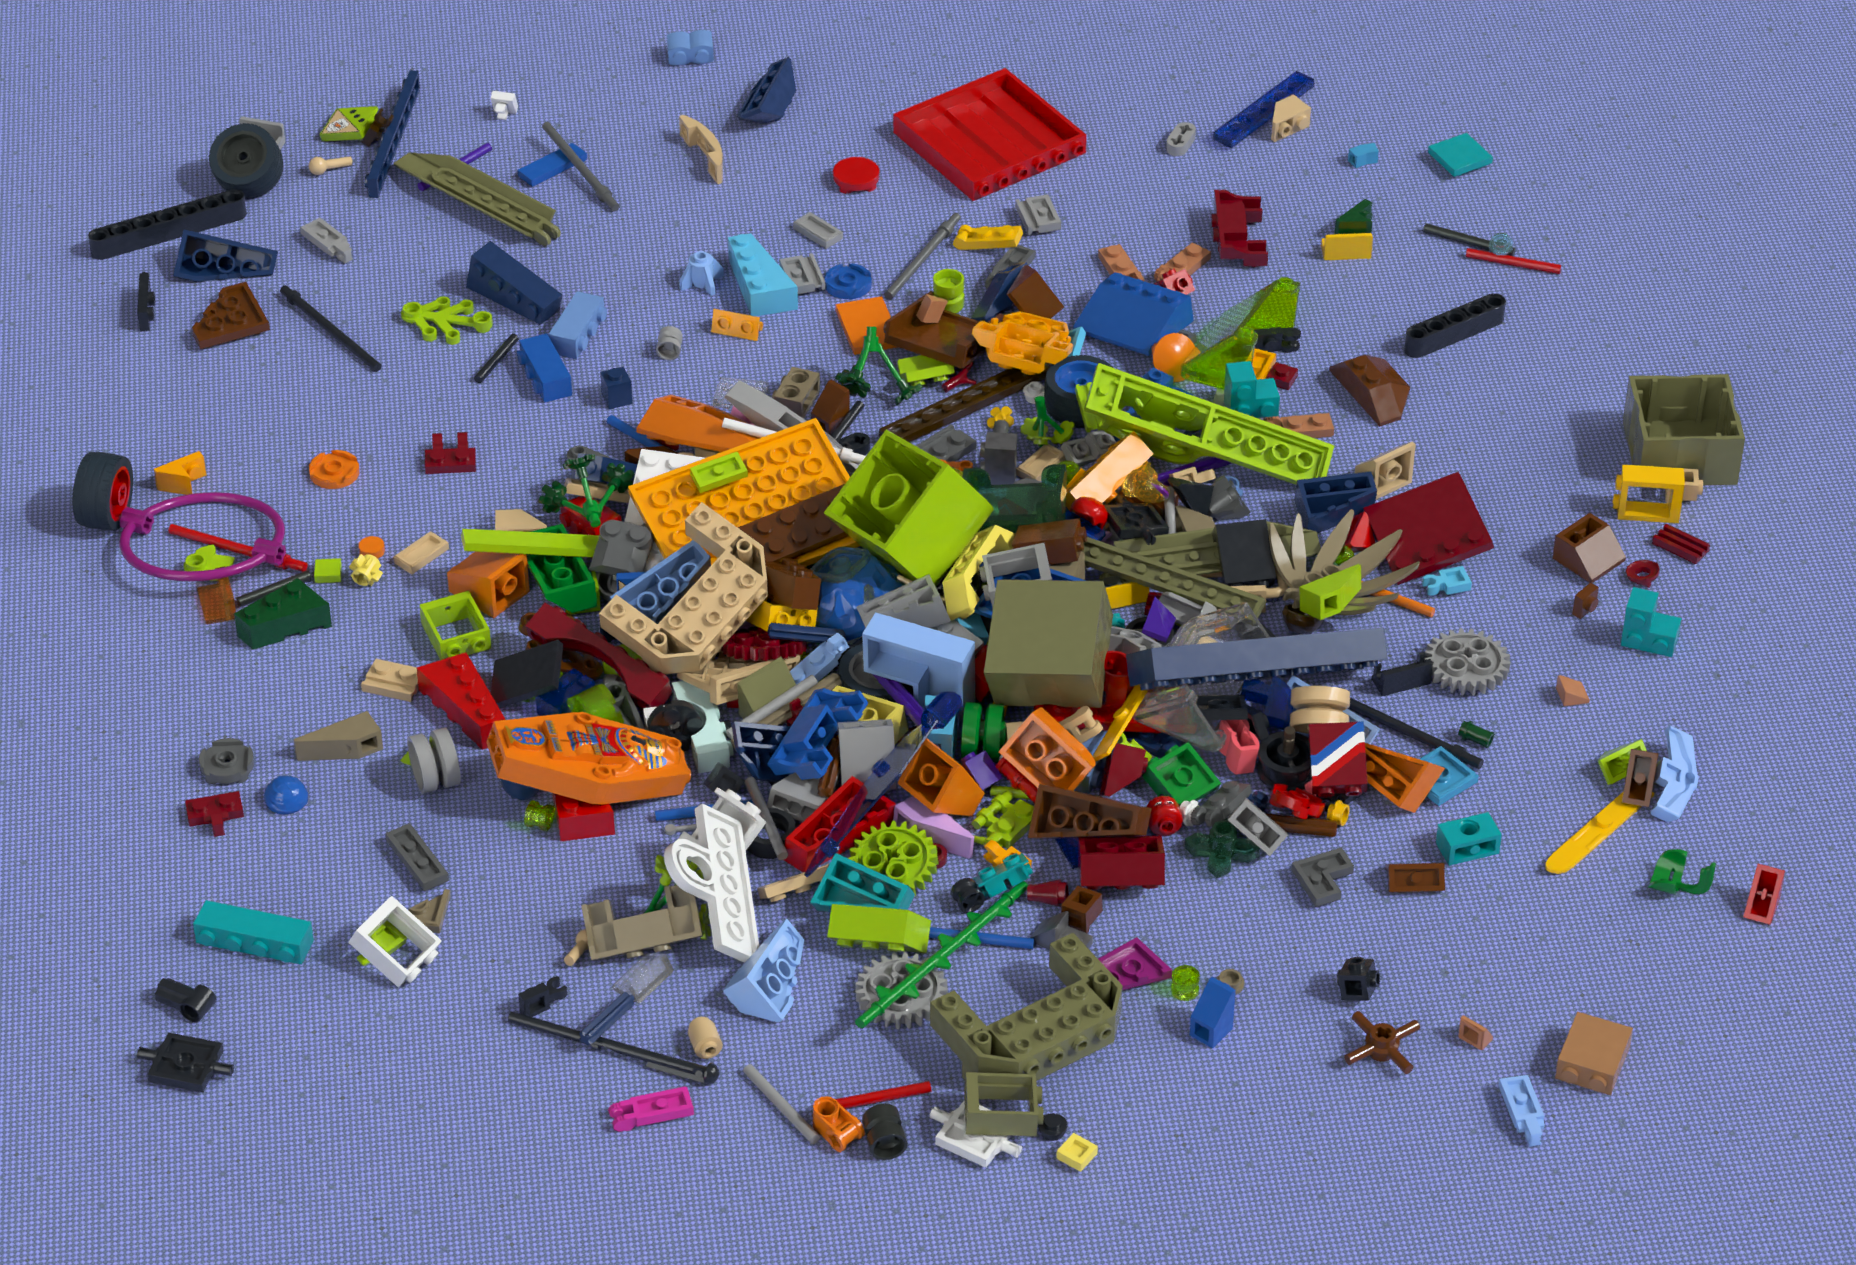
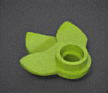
M208 545L199 548L194 554L187 556L183 568L184 571L218 569L233 565L235 558L216 554L215 546ZM225 578L215 579V580H209V581H219V580H223V579H225Z

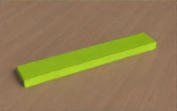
M463 528L461 532L464 551L593 557L600 536Z

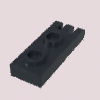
M148 272L139 274L137 315L140 332L150 331V321L155 320L154 307H151L155 306V293L151 291Z

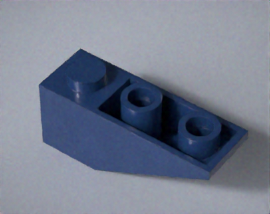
M1027 262L1011 264L995 274L971 319L987 323L996 317L995 314L998 312H1005L1014 307L1007 293L1023 266L1028 265Z

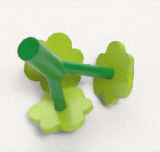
M1035 397L1037 417L1033 419L1026 418L1024 424L1020 427L1021 433L1027 435L1026 439L1033 441V444H1037L1039 447L1048 445V440H1051L1053 444L1067 442L1073 435L1075 424L1066 420L1059 426L1047 415L1044 397ZM1045 421L1056 429L1053 437H1046L1048 427L1044 425Z

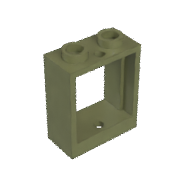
M966 1072L964 1104L967 1135H1037V1125L1043 1124V1107H1038V1104H1042V1086H1037L1036 1074ZM979 1099L1027 1100L1028 1112L979 1110Z

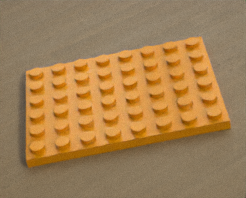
M817 418L630 485L628 486V493L648 530L653 534L660 553L666 559L692 541L686 535L685 519L701 502L738 528L846 484L850 476ZM738 451L748 470V477L700 493L690 475V468ZM847 536L794 559L798 560L799 564L809 566L830 558L837 553L857 548L860 545L850 536ZM703 548L706 551V553L711 557L712 565L718 558L714 556L712 553H710L708 550Z

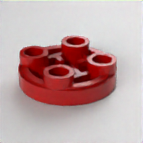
M849 157L835 164L833 180L839 186L840 192L848 194L852 191L865 190L871 192L876 189L880 172L878 165L874 161L864 157Z

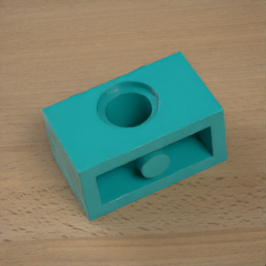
M1486 812L1438 824L1436 845L1448 866L1499 854L1502 834L1490 813Z

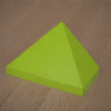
M1642 739L1606 751L1600 756L1598 763L1608 785L1626 777L1631 749L1647 751Z

